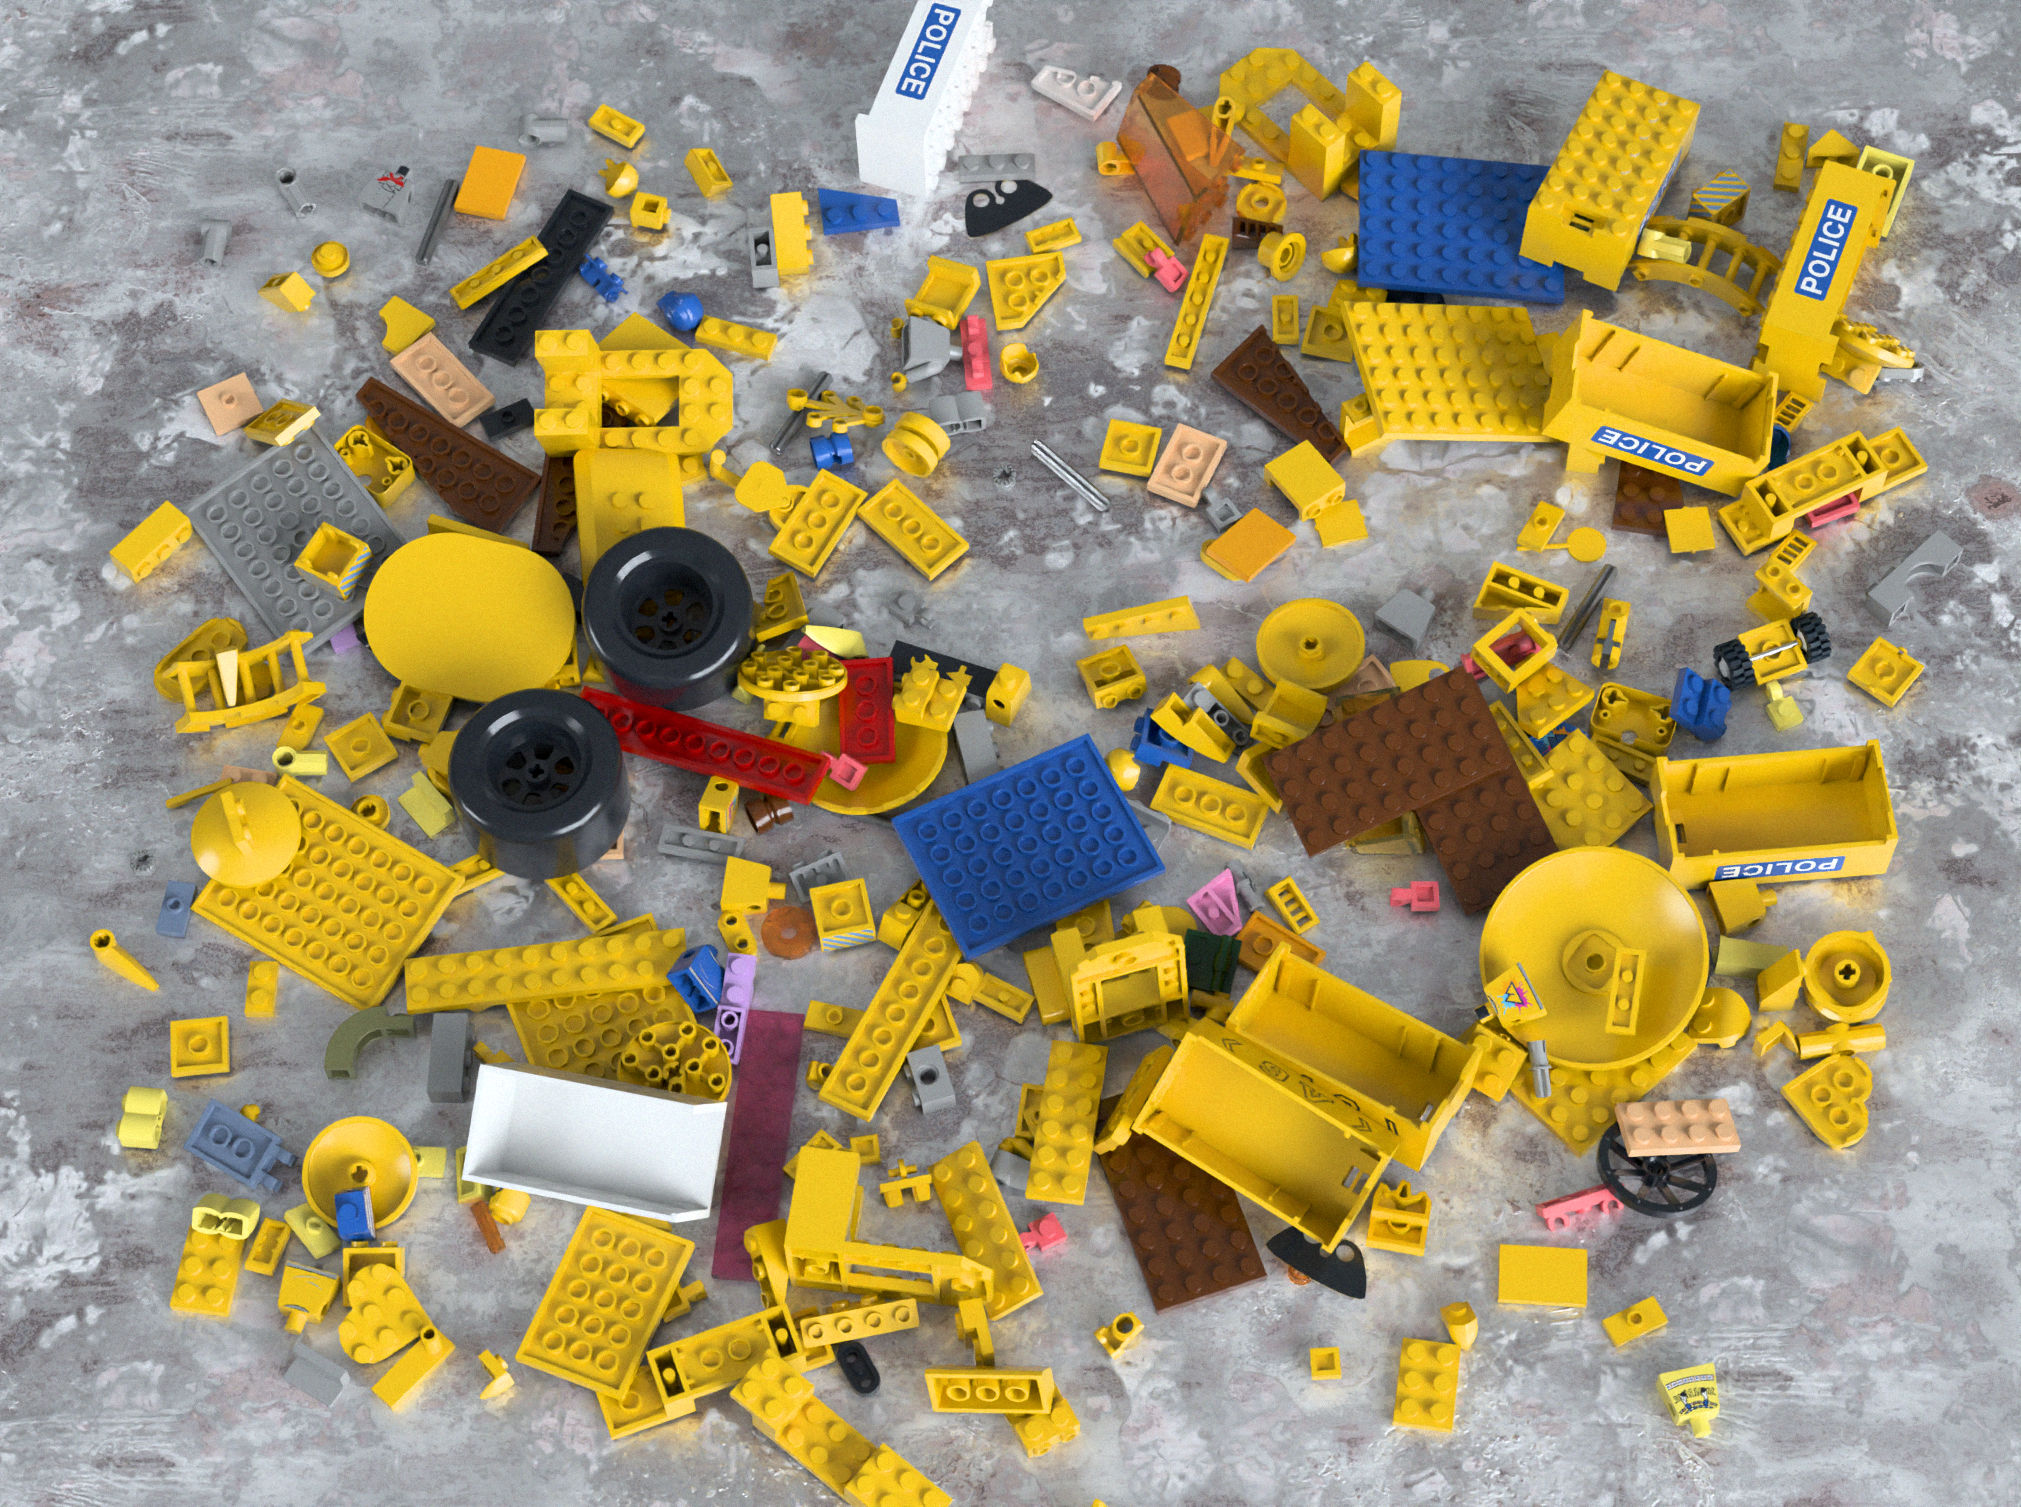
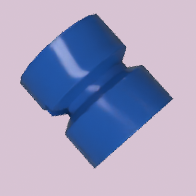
M831 432L828 438L824 435L809 438L810 449L817 471H820L822 468L825 470L832 468L833 463L841 466L854 462L847 432Z

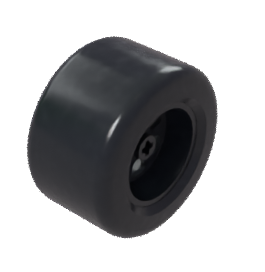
M660 526L630 534L615 543L601 556L593 567L584 588L581 606L582 624L593 662L605 682L616 693L629 700L674 712L688 711L705 706L720 698L737 683L738 667L742 662L750 658L751 653L754 652L757 638V623L753 595L747 575L736 557L724 545L697 530L678 526ZM668 590L681 591L684 593V596L679 605L672 606L666 603L665 592ZM647 599L653 600L658 607L657 612L652 617L638 612L641 605ZM696 603L701 604L706 615L705 618L690 620L686 613L687 610ZM670 620L675 621V623L672 624V627H667V625L670 623ZM651 627L655 632V637L648 643L642 644L636 634L638 628ZM688 631L701 633L696 640L688 645L683 640ZM663 642H673L676 645V649L661 650L659 648Z
M527 688L504 694L482 706L466 721L457 734L450 751L448 761L449 789L465 836L481 858L504 873L533 880L555 879L577 873L602 858L623 832L630 811L631 788L621 745L613 726L604 714L580 696L552 688ZM557 764L572 768L574 771L570 774H558L555 767ZM519 781L521 789L513 795L507 796L504 789L508 782ZM556 785L569 788L555 800L550 794V791ZM529 795L541 797L542 804L523 805Z

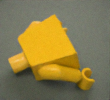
M460 729L451 732H439L432 744L424 743L418 751L422 764L427 769V778L449 800L452 798L448 783V761L453 742Z

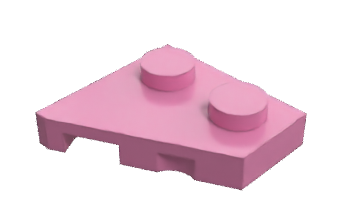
M1229 868L1186 900L1189 907L1211 934L1233 936L1243 928L1233 876Z

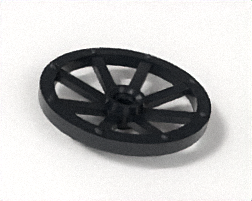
M1618 1122L1613 1124L1604 1133L1596 1153L1597 1170L1608 1191L1625 1206L1647 1216L1673 1219L1691 1215L1700 1210L1709 1201L1717 1182V1166L1712 1153L1696 1154L1671 1164L1667 1161L1668 1155L1642 1156V1161L1637 1156L1628 1157L1626 1148L1615 1141L1617 1137L1622 1135ZM1609 1149L1636 1169H1611L1608 1155ZM1702 1164L1705 1183L1701 1184L1671 1174ZM1618 1179L1641 1180L1643 1184L1635 1195L1625 1188ZM1667 1184L1699 1194L1686 1202L1680 1203ZM1650 1188H1657L1668 1204H1659L1645 1200Z

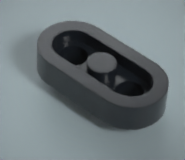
M857 1341L843 1343L838 1349L837 1359L851 1388L860 1397L875 1395L880 1389V1375L866 1349ZM851 1355H855L858 1358L855 1362L847 1360ZM863 1380H869L871 1381V1385L868 1387H863L861 1385V1382Z

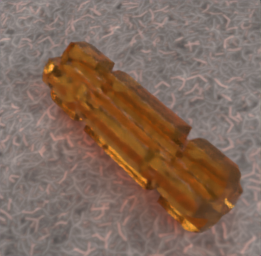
M483 1200L472 1204L470 1209L473 1216L476 1217V1222L484 1240L487 1241L486 1244L490 1252L495 1255L504 1251L506 1245L503 1238L500 1237L501 1234L489 1213L490 1210Z

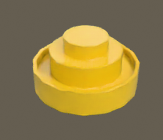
M327 241L315 247L312 252L311 261L314 270L319 275L335 277L347 270L350 264V257L347 248L342 243Z
M374 794L358 798L350 808L351 812L382 830L385 829L391 819V811L386 800Z

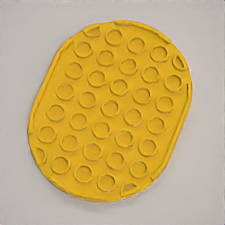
M437 533L423 536L396 550L375 574L369 586L364 605V626L369 645L378 661L395 678L400 681L402 679L409 680L426 690L482 704H487L495 698L513 691L544 687V684L558 673L565 664L571 652L576 634V608L571 591L563 577L552 564L528 549L459 533Z

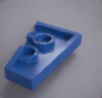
M818 188L824 235L900 226L897 199Z

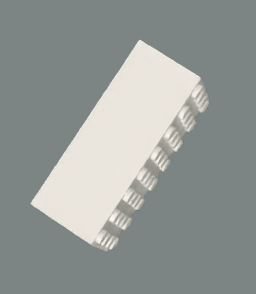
M521 1062L480 1064L462 1180L674 1223L708 1218L727 1102Z

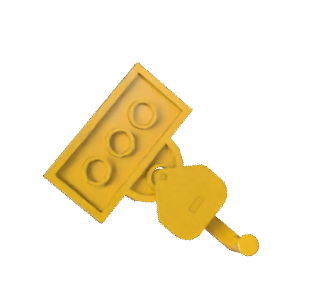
M714 450L711 453L710 476L735 489V499L742 506L753 512L769 510V519L779 533L768 548V554L814 579L856 516L857 509L864 504L868 493L823 468L809 488L801 485H787L782 470L764 461L753 463L742 478L723 468L722 464L726 460V455L722 450Z

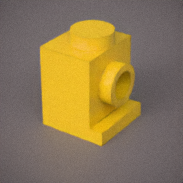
M637 191L630 210L632 227L637 228L640 225L661 230L663 223L668 224L671 217V209L668 208L667 198Z

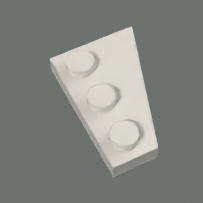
M1045 65L1032 80L1031 88L1094 122L1122 89V82L1100 81V77L1090 76V78L1076 75L1074 71Z

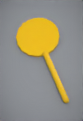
M1582 527L1570 533L1567 543L1546 544L1543 550L1567 548L1568 553L1575 560L1591 563L1599 560L1604 555L1606 540L1599 531L1589 527ZM1517 546V547H1516V550H1517V551H1530V550H1531V549H1529V548H1527V547H1524V546Z

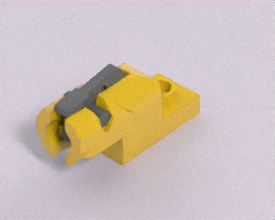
M1604 597L1591 658L1592 664L1599 668L1601 659L1609 661L1607 670L1618 666L1631 603Z

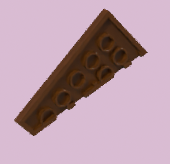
M1263 324L1211 372V379L1295 442L1300 444L1308 440L1331 466L1347 451L1348 444L1333 423L1325 417L1321 406L1317 401L1313 400L1309 394V389L1290 362L1286 361L1282 356L1278 345L1270 339Z
M1621 460L1611 529L1668 538L1663 511L1683 509L1685 506L1678 478Z

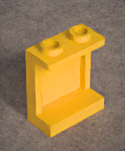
M931 255L927 261L929 268L928 276L914 299L906 298L904 305L908 317L928 316L940 326L954 330L981 285L976 267Z
M1366 392L1341 403L1339 433L1348 444L1347 451L1351 456L1388 440L1380 439Z
M1308 440L1303 441L1264 465V481L1270 487L1275 484L1299 510V519L1302 522L1309 518L1317 517L1322 512V509L1329 505L1338 504L1345 496V481Z
M1773 557L1755 572L1754 577L1760 582L1758 591L1746 600L1745 606L1764 623L1770 624L1787 618L1790 623L1792 618L1807 613L1813 592Z
M1279 678L1275 691L1262 712L1258 711L1254 717L1250 737L1278 749L1314 734L1325 717L1329 698L1286 679Z
M1260 742L1243 751L1235 769L1264 801L1279 814L1285 811V808L1267 773L1262 758L1280 749Z

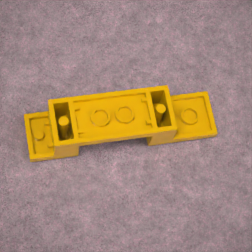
M1900 426L1868 441L1858 430L1746 482L1741 500L1719 509L1716 516L1740 551L1746 556L1789 536L1795 518L1853 492L1860 503L1926 472L1928 465Z
M784 1303L647 1351L646 1355L649 1364L638 1368L623 1401L595 1391L611 1439L615 1440L696 1411L693 1399L738 1384L768 1348L799 1374L835 1362V1356L830 1344L811 1348L804 1347L800 1319L819 1315L816 1305L790 1314L787 1304Z
M769 1348L730 1392V1397L752 1414V1424L852 1507H949L953 1501L951 1497L884 1442L877 1448L813 1395L814 1385Z

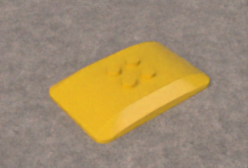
M581 449L575 454L573 469L581 577L583 587L585 588L593 567L601 556L615 543L643 529L660 526L685 527L680 467L676 454L653 449ZM668 590L665 592V597L683 595L684 593Z

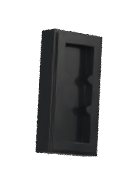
M524 398L479 418V421L489 441L492 443L533 425L535 412L528 399Z

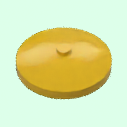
M1321 598L1293 600L1276 608L1261 624L1256 639L1257 659L1264 674L1274 684H1277L1279 678H1283L1319 694L1330 692L1347 683L1361 667L1365 655L1364 632L1357 618L1348 609L1336 602Z
M366 1116L345 1118L326 1127L311 1143L302 1167L303 1189L310 1206L321 1219L338 1228L334 1194L338 1191L370 1185L375 1227L378 1230L394 1222L408 1208L415 1195L419 1176L417 1158L408 1139L393 1125L380 1119Z

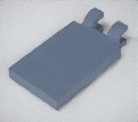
M211 1098L182 1147L250 1188L255 1189L258 1183H261L276 1192H279L284 1182L269 1174L276 1160L278 1159L284 1164L294 1167L299 1158L280 1147L284 1140L283 1138L214 1098Z

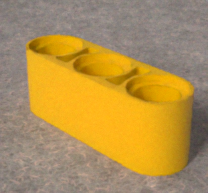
M1050 945L1022 952L1024 966L1033 996L1035 997L1042 1026L1070 1020L1068 1003Z

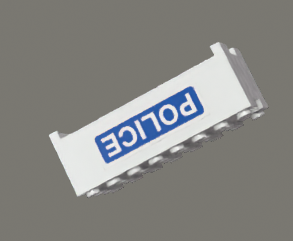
M918 0L869 115L858 113L855 120L860 181L924 199L928 198L931 190H935L938 182L937 174L939 170L943 171L946 164L945 155L948 150H952L955 141L954 134L956 131H960L962 127V115L964 111L967 112L970 108L972 91L976 92L978 89L980 72L984 73L986 70L988 53H993L996 39L993 38L992 22L985 20L987 7H991L993 0Z

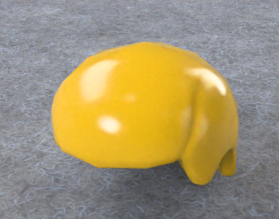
M1010 343L1003 347L1000 353V372L1006 379L1013 383L1022 384L1036 377L1039 369L1036 354L1034 352L1029 353L1023 343Z
M1116 748L1107 753L1104 761L1121 791L1128 792L1133 789L1138 781L1140 767L1132 761V757L1135 756L1133 753L1123 748Z

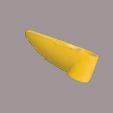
M1229 96L1220 97L1214 105L1209 151L1210 167L1218 168L1230 142L1234 125L1245 114L1243 104Z
M1102 142L1095 148L1098 170L1102 175L1139 174L1166 170L1170 167V162L1165 159L1137 150L1119 149L1114 142Z
M1207 664L1187 679L1188 685L1199 681L1239 721L1253 725L1255 715L1212 664Z
M100 929L91 935L90 946L96 958L102 964L129 981L153 992L160 986L145 967L117 943L111 931Z

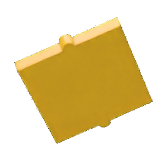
M1356 499L1340 502L1336 505H1329L1322 509V512L1314 518L1316 524L1315 531L1319 534L1323 548L1368 538L1364 524L1365 516L1361 515Z
M1684 506L1683 509L1663 511L1671 553L1691 552L1694 554L1696 551L1715 549L1716 546L1707 506L1694 508Z

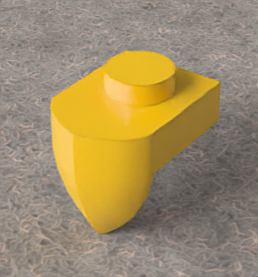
M973 961L957 964L944 993L967 1005L971 1004L973 1001L972 994L984 976L981 966Z
M1778 1021L1769 1029L1767 1026L1763 1027L1754 1036L1755 1041L1752 1051L1758 1058L1779 1043L1794 1053L1798 1054L1800 1052L1793 1032L1783 1021Z
M1468 1301L1454 1302L1449 1306L1441 1307V1319L1449 1331L1451 1339L1456 1345H1461L1462 1349L1468 1350L1476 1338L1478 1329L1477 1318Z
M486 1349L478 1356L481 1366L493 1379L479 1396L480 1399L501 1394L514 1384V1381L505 1370L508 1368V1365L499 1354L493 1356Z

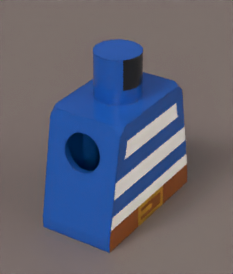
M370 1185L342 1189L334 1194L339 1236L347 1244L377 1240Z

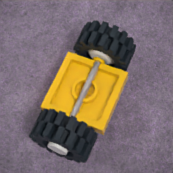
M1812 611L1792 618L1790 623L1787 618L1739 634L1735 639L1715 646L1713 658L1716 660L1714 664L1718 668L1717 673L1721 676V682L1731 692L1751 686L1752 684L1759 687L1806 670L1808 668L1807 664L1830 657L1832 649L1829 647L1831 646V641L1828 640L1830 636L1829 633H1826V626L1822 624L1821 617H1818V614Z

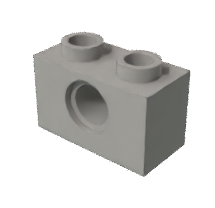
M773 226L748 228L754 288L779 286Z
M939 1044L907 1053V1064L903 1065L906 1080H912L915 1088L911 1090L915 1107L920 1105L924 1115L955 1106V1092ZM925 1077H932L935 1079L932 1083L929 1084L923 1083L921 1081Z

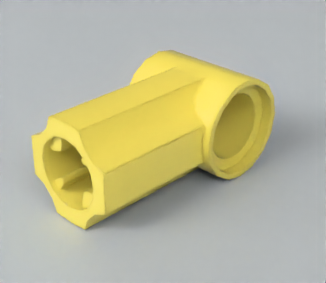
M1642 229L1636 254L1656 259L1664 258L1686 264L1692 250L1690 241L1666 236V233Z
M283 746L276 749L272 755L274 769L279 778H282L284 773L293 778L307 775H327L328 773L327 750L294 751L291 747ZM283 761H292L289 765H280Z

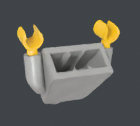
M910 316L905 322L896 317L891 321L893 327L890 329L891 336L893 338L902 337V371L906 372L905 375L899 372H894L891 375L892 383L900 381L892 385L895 392L904 391L906 382L911 384L942 372L949 360H961L963 347L950 344V331L948 328L940 326L928 316Z

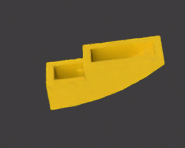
M1175 692L1159 701L1150 715L1160 727L1178 741L1222 763L1228 760L1236 747V744L1200 706L1192 711Z

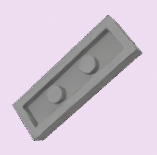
M1035 153L959 156L960 182L1036 179Z
M664 823L657 848L660 853L727 865L728 856L741 859L745 838Z

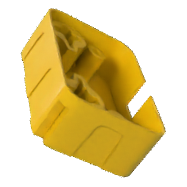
M361 425L352 426L333 446L357 478L364 475L372 478L370 485L363 486L381 508L390 507L416 479L415 470L408 455Z
M1604 683L1600 689L1588 729L1589 737L1592 738L1593 734L1596 733L1654 758L1667 756L1678 723L1669 716L1672 700L1617 683ZM1630 731L1637 736L1634 743L1627 744L1622 740L1621 736L1624 732Z

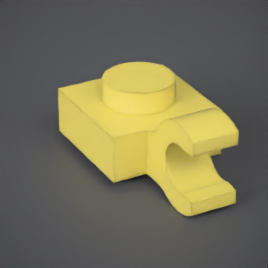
M1777 680L1767 683L1768 689H1765L1764 693L1771 704H1768L1765 710L1777 732L1802 723L1804 717L1792 696L1783 697L1782 689Z

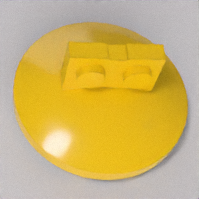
M1838 310L1830 334L1840 338L1832 364L1823 363L1820 368L1821 371L1846 382L1848 386L1863 394H1868L1882 367L1911 368L1913 366L1915 352L1905 346H1899V339L1889 334H1886V336L1876 333L1878 328L1867 322L1851 321L1847 319V314Z
M788 646L786 650L752 652L751 657L742 662L738 667L737 680L745 691L764 698V719L779 722L787 721L797 725L816 727L819 724L820 699L833 696L845 688L847 684V669L838 660L829 657L827 651H805L810 658L802 661V648L799 646Z
M255 781L235 783L213 794L198 811L191 830V848L200 868L214 881L233 888L256 887L276 878L294 859L301 840L300 817L290 799L274 786Z
M668 1020L658 1022L643 1029L628 1042L618 1062L617 1081L724 1101L731 1086L732 1066L723 1042L708 1028L690 1021Z

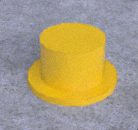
M1278 232L1268 233L1263 238L1258 249L1257 258L1259 263L1269 268L1272 276L1278 281L1286 282L1292 279L1304 262L1306 255L1305 238L1298 232H1290L1286 235Z

